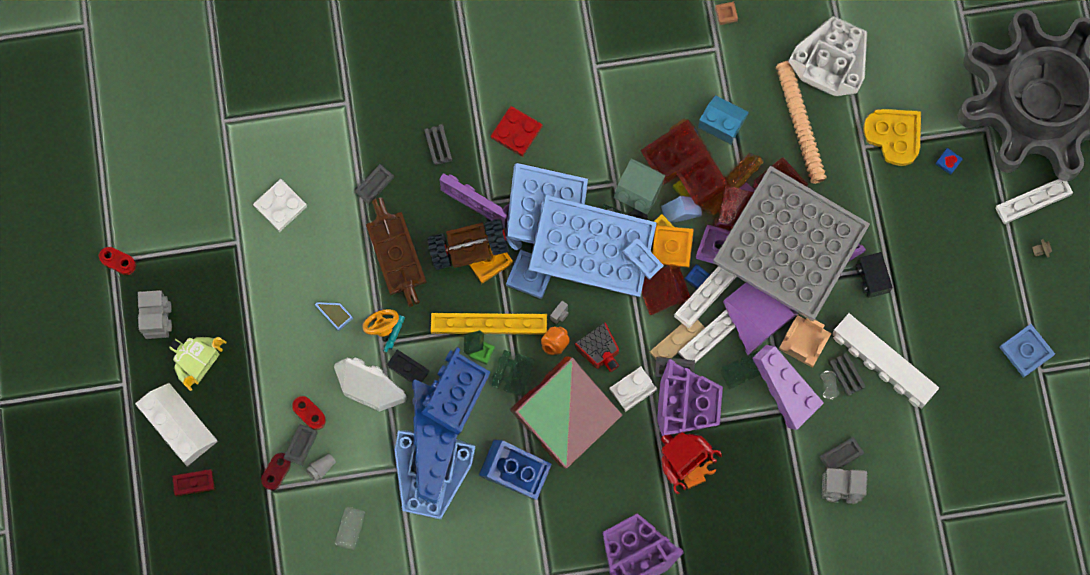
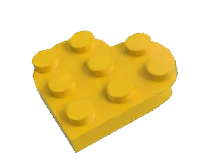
M875 110L864 122L863 131L866 141L869 144L882 148V154L887 163L897 166L912 164L920 150L921 111Z

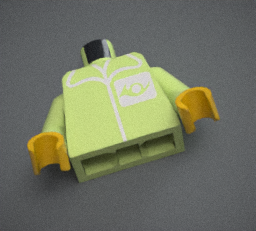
M220 337L188 338L184 344L175 339L170 345V349L177 353L173 359L176 363L174 368L177 376L190 391H192L191 385L193 383L198 385L220 355L218 351H223L220 345L227 342Z

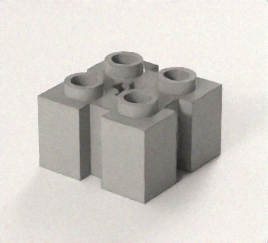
M161 290L138 292L139 331L143 333L146 339L169 337V331H172L171 320H168V313H171V302L168 301L167 296H164Z
M827 468L822 477V498L827 499V502H838V499H845L846 503L858 504V501H861L866 496L867 471H846L843 469Z

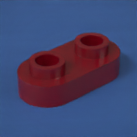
M285 453L275 454L262 475L261 482L267 490L278 489L291 468V462L284 459ZM283 459L284 464L278 465V460ZM273 476L274 481L269 483L268 478Z

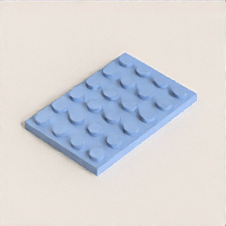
M546 195L528 270L640 297L645 275L622 251L636 238L651 251L657 222Z

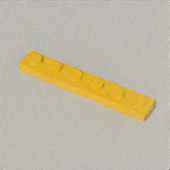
M431 313V334L545 335L547 332V314Z

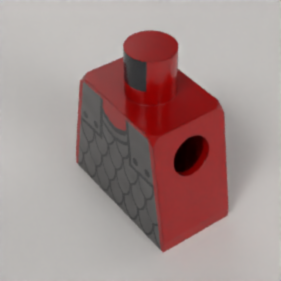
M603 323L575 343V349L596 369L605 365L612 372L619 367V364L614 359L619 354V348L606 323Z

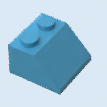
M715 95L701 116L698 128L732 144L749 112Z

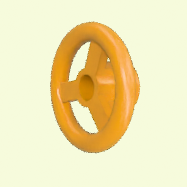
M392 309L375 312L364 321L363 331L369 335L387 336L397 324L399 315ZM392 315L393 318L385 319L383 316ZM377 318L375 323L368 328L369 324Z

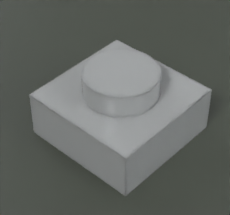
M561 301L550 315V320L556 325L559 321L563 322L569 314L567 312L568 305Z

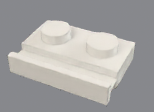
M639 367L610 387L609 390L626 412L656 392L657 388L643 368Z

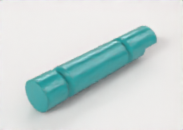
M399 315V320L392 328L383 352L387 353L388 349L393 348L404 322V316Z

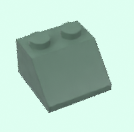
M631 159L618 183L614 198L648 214L658 198L665 175Z

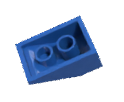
M494 439L479 476L537 500L552 464L503 440Z

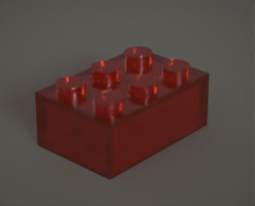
M688 119L640 150L649 166L665 175L662 183L664 185L712 154L694 124Z

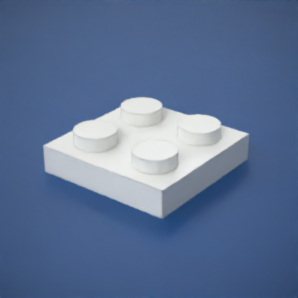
M282 179L253 204L279 232L307 207V204Z

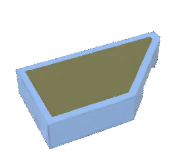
M317 302L315 304L338 331L353 319L340 303Z

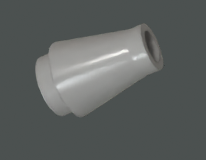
M328 454L309 464L306 471L314 481L321 480L336 461Z

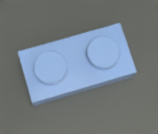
M638 238L622 251L648 279L652 278L664 266Z

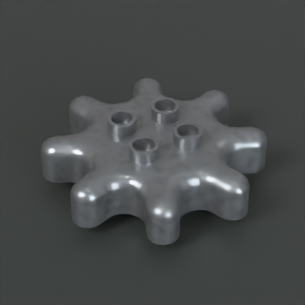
M1027 9L1020 10L1014 15L1008 27L1012 41L1011 47L999 50L983 42H976L969 47L964 57V66L970 73L983 81L985 93L966 99L958 112V120L966 128L990 126L998 131L1002 137V146L996 155L995 163L1001 172L1011 173L1019 167L1026 155L1040 154L1050 160L1054 173L1059 179L1070 181L1079 174L1084 166L1080 144L1090 140V19L1085 17L1078 18L1073 22L1066 34L1050 36L1042 31L1038 19L1032 11Z

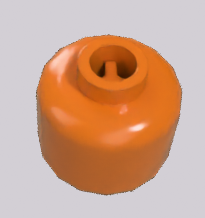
M550 327L541 339L542 348L549 355L561 354L570 342L568 332L563 327Z

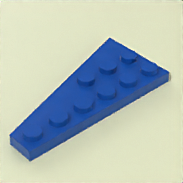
M414 379L412 389H414L413 405L415 409V416L413 418L416 446L415 462L417 463V497L436 504L458 434L421 413L424 408L422 403L427 395L430 396L432 393L429 390L431 386Z

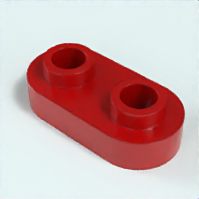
M105 247L100 251L99 259L104 266L123 275H130L135 271L136 262L130 255L113 247ZM108 253H111L112 256L107 259L106 255ZM127 261L128 265L122 266L123 262Z
M305 396L297 397L292 405L294 412L309 428L314 430L323 428L326 423L324 413L309 398ZM305 403L306 405L304 408L301 409L299 408V404ZM314 416L319 417V420L317 422L312 421V418Z

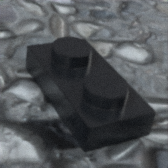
M398 349L386 365L411 383L414 379L423 382L430 372Z

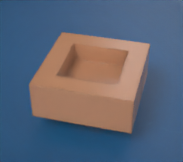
M734 2L715 6L719 25L738 21Z

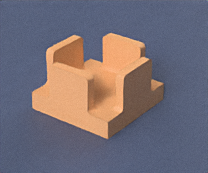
M797 315L779 350L813 368L832 333L823 329L824 324L816 320L804 319Z

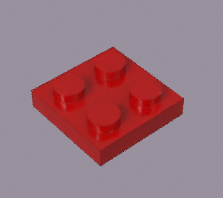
M510 106L492 133L491 139L523 157L542 129L543 124Z

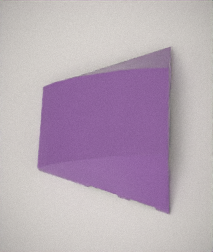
M747 282L723 301L732 323L735 324L738 330V336L743 341L747 356L799 314Z
M669 359L660 381L657 422L662 436L720 425L723 387L703 376H698L691 372L690 369L683 368L676 364L675 361Z
M639 514L603 532L611 575H660L669 570L684 553L679 547L677 548L667 537L656 531Z

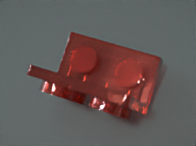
M725 186L720 215L714 218L712 226L732 230L754 192Z
M666 266L660 269L652 278H644L641 292L650 315L657 314L676 304H684L690 298L681 269L678 266Z

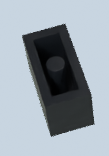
M882 252L860 257L856 264V271L863 280L861 282L863 293H867L868 298L890 293L893 286Z

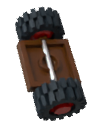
M501 219L485 222V226L482 222L446 231L449 245H447L443 233L428 237L430 255L436 270L451 267V259L454 268L491 259L489 245L493 255L509 252Z

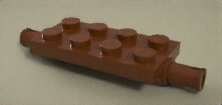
M378 198L380 206H378L377 200L374 199L372 204L377 217L373 222L367 223L366 227L390 295L404 292L408 307H412L413 302L411 298H413L415 305L420 303L415 287L427 283L402 212L390 214L387 212L383 198Z

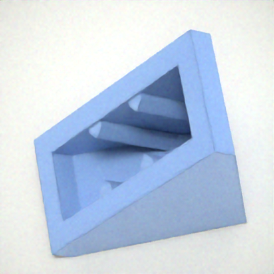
M680 196L661 206L663 215L670 223L703 216L698 197Z

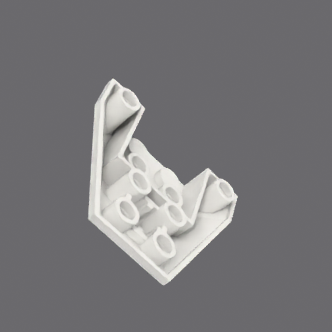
M833 16L796 46L789 59V63L801 81L833 96L857 93L865 78L867 31Z
M346 358L334 365L342 391L350 399L377 411H383L402 404L407 400L405 391L398 388L378 367H367L362 360L357 358L353 360Z

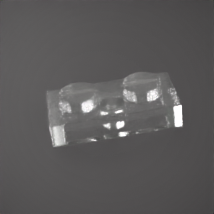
M350 507L345 508L335 542L336 546L355 550L365 511Z

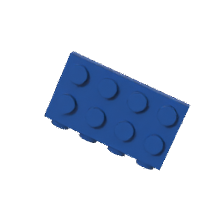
M457 347L454 351L450 350L445 358L447 363L440 368L437 374L440 376L438 381L435 380L429 390L432 393L430 396L427 395L422 403L424 408L421 413L459 435L490 371L459 354L460 348Z

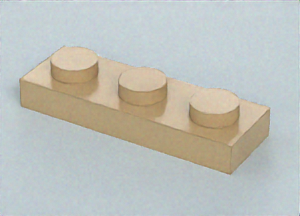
M698 319L690 328L681 324L653 348L650 354L655 360L656 357L674 358L705 327Z

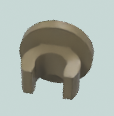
M1044 239L1041 240L1042 245L1032 247L1036 257L1045 253L1048 258L1050 257L1049 253L1052 252L1049 241L1045 242Z

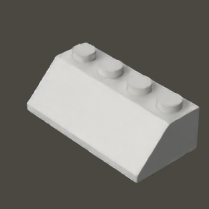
M170 383L150 391L135 403L187 466L218 442Z

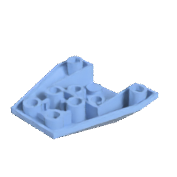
M398 430L395 456L402 510L441 519L472 466L475 445L456 439L438 502L433 504L417 497V463L415 462L416 446L414 431Z

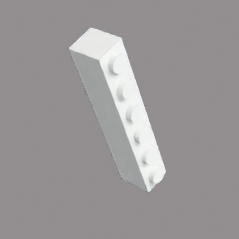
M850 313L834 329L832 335L838 344H844L849 348L848 351L854 357L861 358L867 368L878 372V376L884 382H890L894 386V390L900 395L904 394L908 397L909 402L913 406L922 409L939 389L936 384Z

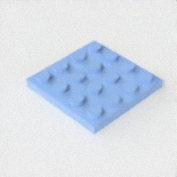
M516 163L513 171L505 237L534 244L545 196L548 195L585 205L588 179Z

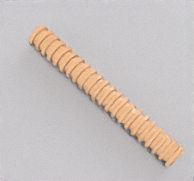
M789 61L781 62L776 66V70H779L777 73L780 76L779 80L782 81L781 86H783L782 90L785 92L784 96L787 97L785 99L788 102L787 107L790 108L789 112L792 113L790 116L793 118L792 123L795 124L794 129H796L795 133L798 134L797 139L800 140L798 142L801 145L800 150L803 151L802 155L805 156L803 159L806 161L805 166L808 167L807 172H809L808 176L811 178L810 182L817 184L823 182L827 176L824 175L825 170L822 169L824 166L821 164L820 154L817 153L818 148L816 147L817 143L814 142L815 137H812L814 133L811 131L812 127L809 126V117L806 115L807 111L804 110L805 105L803 104V99H801L802 94H799L800 89L798 88L799 84L796 83L797 78H795L794 69Z

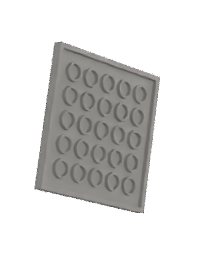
M770 166L714 258L713 263L809 320L814 321L870 223Z

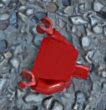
M680 432L675 437L664 435L661 438V442L665 445L661 449L663 453L661 458L663 472L669 482L674 484L673 491L676 494H679L676 490V486L679 484L685 490V485L679 482L678 479L683 480L706 458L716 463L717 461L713 458V453L719 458L721 457V452L718 450L713 451L712 446L702 436L686 435Z

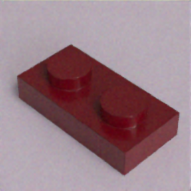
M211 469L172 476L175 496L215 490Z

